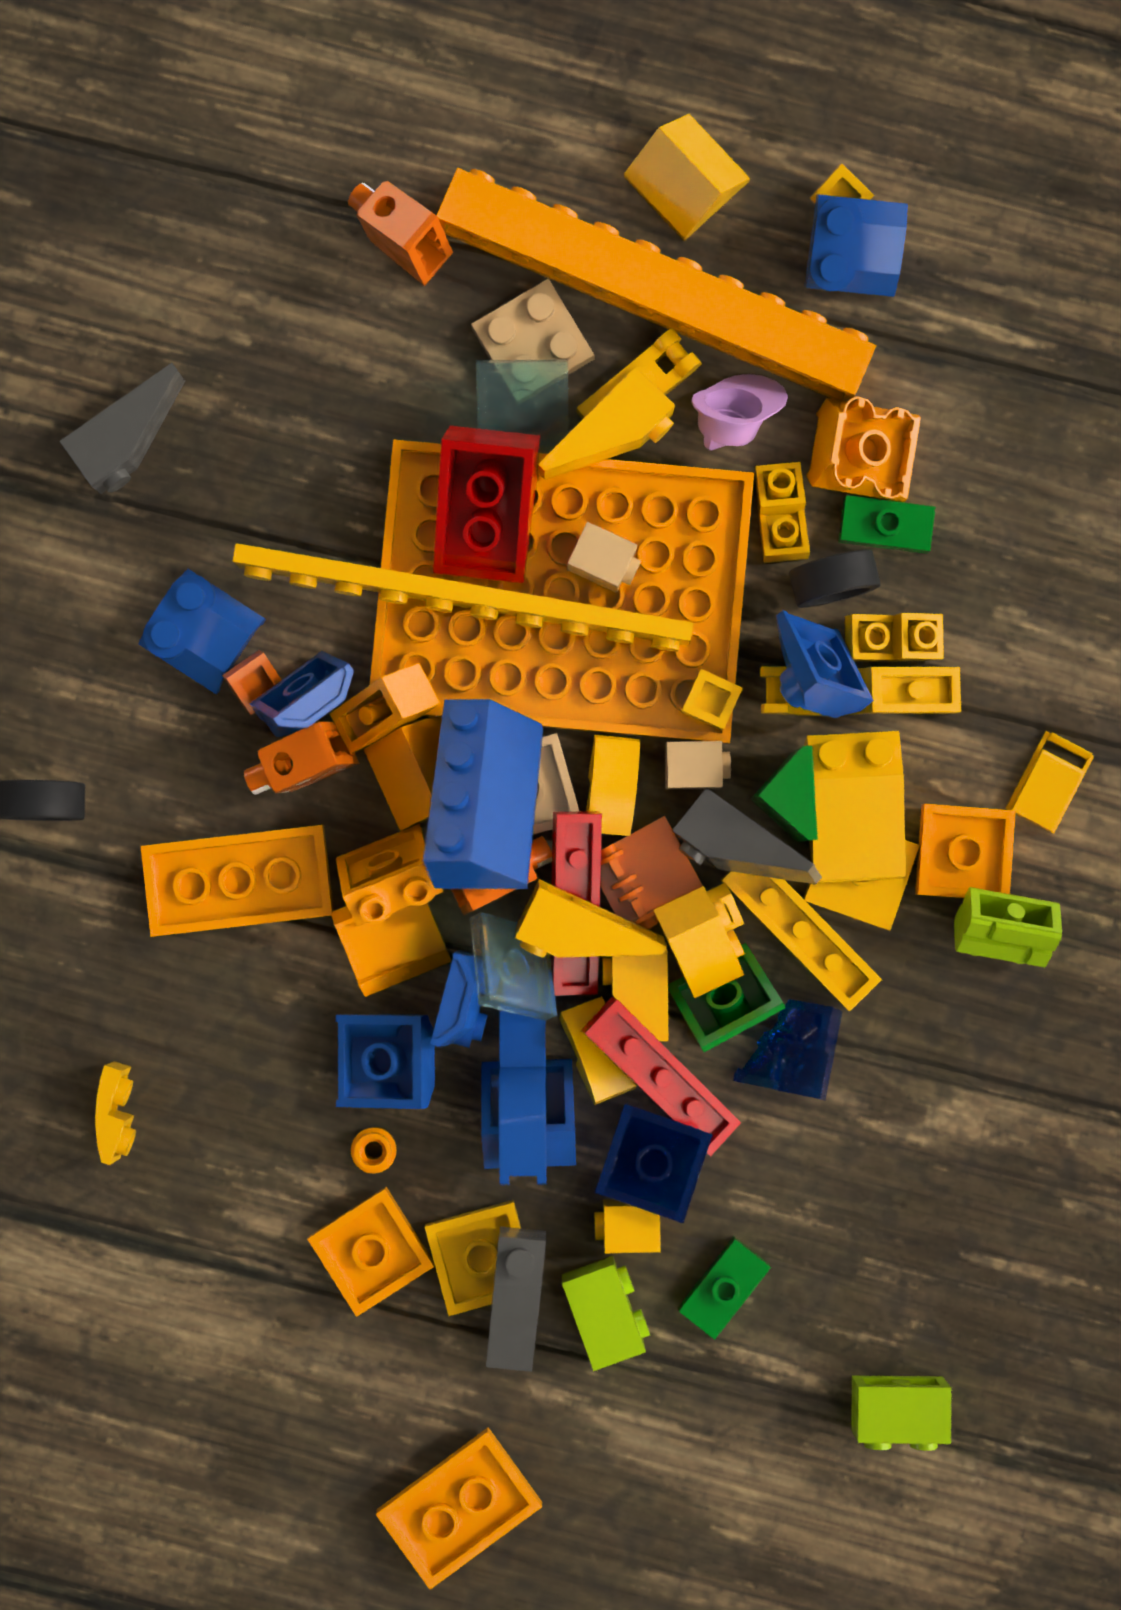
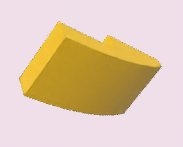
M801 462L755 466L758 516L764 563L809 559L810 547L804 511L806 498Z
M943 614L845 616V643L854 661L944 659Z
M594 735L588 773L590 787L586 811H598L602 814V834L631 835L639 771V739Z
M602 996L562 1011L559 1017L578 1058L576 1067L594 1105L634 1090L637 1086L580 1031L605 1005Z
M115 1061L104 1065L99 1082L95 1112L98 1151L101 1162L108 1165L118 1161L121 1155L127 1156L136 1135V1130L130 1128L134 1115L117 1110L119 1105L125 1106L132 1090L133 1080L127 1079L131 1066Z

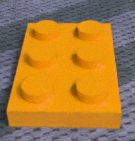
M487 1427L377 1508L376 1516L429 1590H431L542 1508V1501L495 1435Z

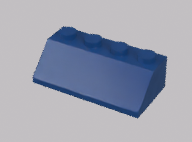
M490 699L444 700L423 859L434 889H527L543 725Z

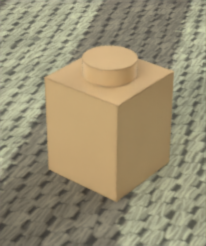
M587 522L568 561L567 570L617 593L622 582L630 586L641 560L634 557L637 544Z
M722 741L666 742L665 790L720 789L723 787V779H730V751L722 752Z

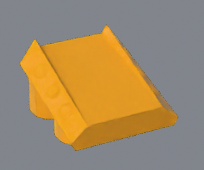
M854 397L845 401L826 398L816 413L818 422L810 470L806 474L811 486L889 501L905 502L908 499L921 417L897 407L892 409L874 407L868 399Z
M429 903L421 906L410 905L393 912L389 918L376 924L366 923L356 927L347 906L331 912L334 926L339 934L358 986L365 997L452 962Z

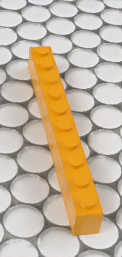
M457 167L437 213L446 235L667 329L673 328L676 333L832 399L845 401L855 397L877 346L868 342V337L864 333L852 328H844L843 331L826 324L827 320L816 312L803 310L801 313L785 307V302L778 296L762 292L760 295L743 289L744 285L731 276L719 275L717 278L703 272L702 267L691 259L685 257H678L677 260L661 254V250L648 241L637 239L636 242H632L620 237L618 230L606 223L595 222L592 225L578 219L577 213L560 204H554L553 207L536 201V196L526 189L513 186L510 190L495 184V179L481 170L471 169L470 172H467Z

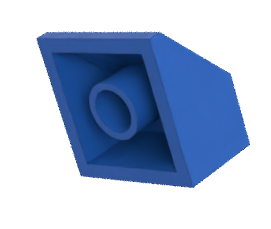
M572 1059L546 1060V1167L575 1166L576 1144ZM500 1061L481 1062V1136L484 1169L499 1168Z

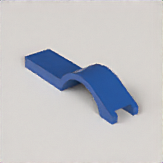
M500 976V1185H509V1176H537V1185H547L545 976Z

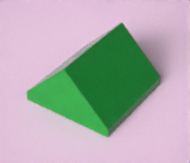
M802 746L793 751L750 799L797 842L818 840L812 746Z
M746 942L741 945L745 954L737 957L744 973L743 976L697 998H694L684 976L668 984V990L703 1052L710 1050L786 1008Z

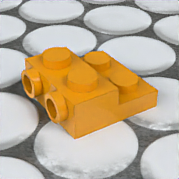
M420 824L336 857L342 897L356 927L366 923L376 924L382 922L395 911L410 905H424L430 902L435 895L443 892V889H434L423 862L426 837Z

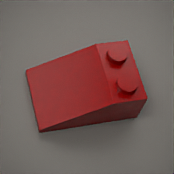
M449 426L441 439L433 573L524 583L537 483L541 435Z

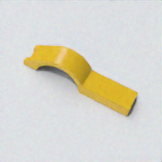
M787 667L760 668V677H766V703L761 704V714L822 716L819 713L801 707H793L784 699L780 691L782 686L780 675ZM960 667L859 668L858 670L874 701L862 711L848 715L960 713Z

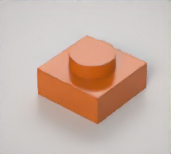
M260 650L222 675L245 711L250 715L255 713L250 703L282 681L264 652Z

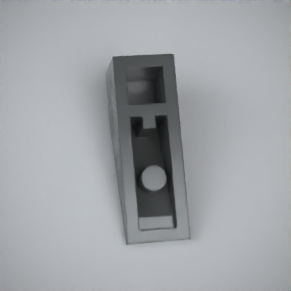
M170 363L60 440V443L88 483L100 494L106 490L111 493L125 486L131 479L129 474L138 469L185 383L184 378L173 363Z
M708 788L703 791L672 830L683 843L679 850L699 866L706 860L720 870L817 884L822 878L812 862Z
M500 1226L486 1367L532 1372L546 1247V1231Z

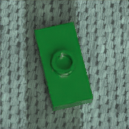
M846 495L843 500L838 543L928 554L931 550L936 507Z
M733 1236L679 1305L678 1311L715 1340L768 1273L771 1266Z

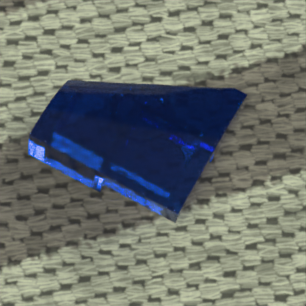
M789 999L785 1005L786 1008L778 1014L777 1023L771 1030L765 1032L757 1042L759 1047L743 1069L738 1068L736 1070L733 1081L826 1101L843 1011L832 1006Z

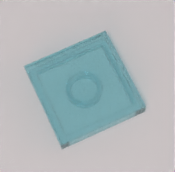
M568 360L476 361L478 429L541 435L539 453H549L568 434Z
M483 912L470 917L479 1005L545 1021L557 1016L550 954L547 953L545 957H539L520 947L521 940L515 938V928L518 922Z

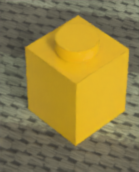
M658 1198L603 1199V1212H594L595 1240H604L605 1253L661 1252L660 1205Z

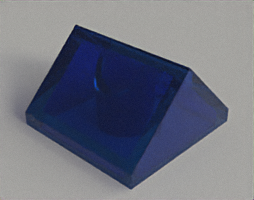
M625 1104L595 1193L684 1224L713 1134Z

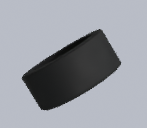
M856 550L827 556L802 564L789 571L798 608L814 607L846 600L880 587V579L872 550Z
M58 780L0 781V819L77 821L84 820L85 818L84 783Z

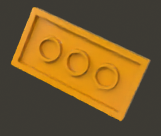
M324 825L141 846L150 937L332 916L331 912L334 911Z

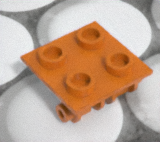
M665 816L601 850L600 887L616 915L646 929L652 928L659 922L654 909L703 887L688 857L679 850L681 844Z

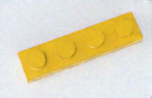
M729 871L720 880L722 883L727 884L729 890L847 1011L850 1012L882 980L786 880Z

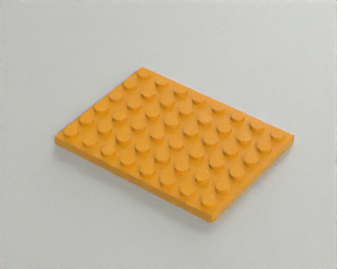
M393 439L381 561L382 569L693 622L694 624L691 641L688 646L679 645V651H666L651 647L652 640L634 637L633 644L607 640V632L589 629L588 636L574 635L562 632V624L543 621L542 628L528 627L516 624V616L498 613L497 620H487L471 616L470 608L453 606L452 612H441L425 608L426 601L408 598L407 604L385 602L379 599L380 593H378L370 685L380 677L420 663L441 703L423 716L442 717L444 700L490 699L541 723L543 727L688 741H722V744H730L733 711L722 731L682 713L681 710L700 669L734 684L736 683L754 481L753 472L605 459L545 480L537 473L524 583L433 573L441 444ZM539 453L538 463L547 455L546 453ZM587 522L637 544L634 557L641 560V563L630 586L622 582L618 592L615 593L567 570L568 561Z

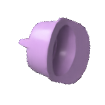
M753 374L735 375L693 394L691 403L694 409L698 411V427L704 435L705 448L714 450L724 446L747 445L756 436L763 420L776 414L786 406L788 395L785 388L777 381Z

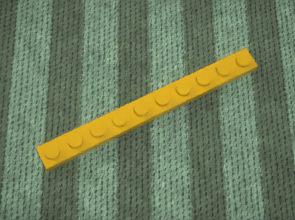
M238 543L235 545L233 562L240 569H244V576L252 579L271 581L272 574L290 577L289 584L316 589L317 582L335 585L334 592L361 597L362 590L378 592L380 593V600L395 604H407L408 598L426 601L425 608L431 610L452 612L453 606L470 608V615L477 618L497 620L498 613L516 616L515 623L519 625L542 628L543 621L562 624V632L580 636H588L589 629L607 632V640L633 644L634 637L652 640L651 647L666 651H679V645L688 646L691 641L694 624L693 622Z

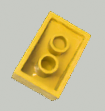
M899 731L807 736L804 746H812L818 835V840L809 841L811 862L822 876L818 883L905 878L904 773Z

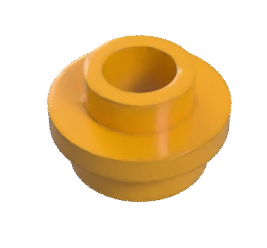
M369 1127L360 1131L351 1144L353 1162L360 1170L366 1173L375 1174L385 1171L392 1165L397 1153V1146L393 1136L385 1129L379 1127ZM369 1142H378L382 1146L383 1152L381 1156L373 1158L367 1154L366 1145Z

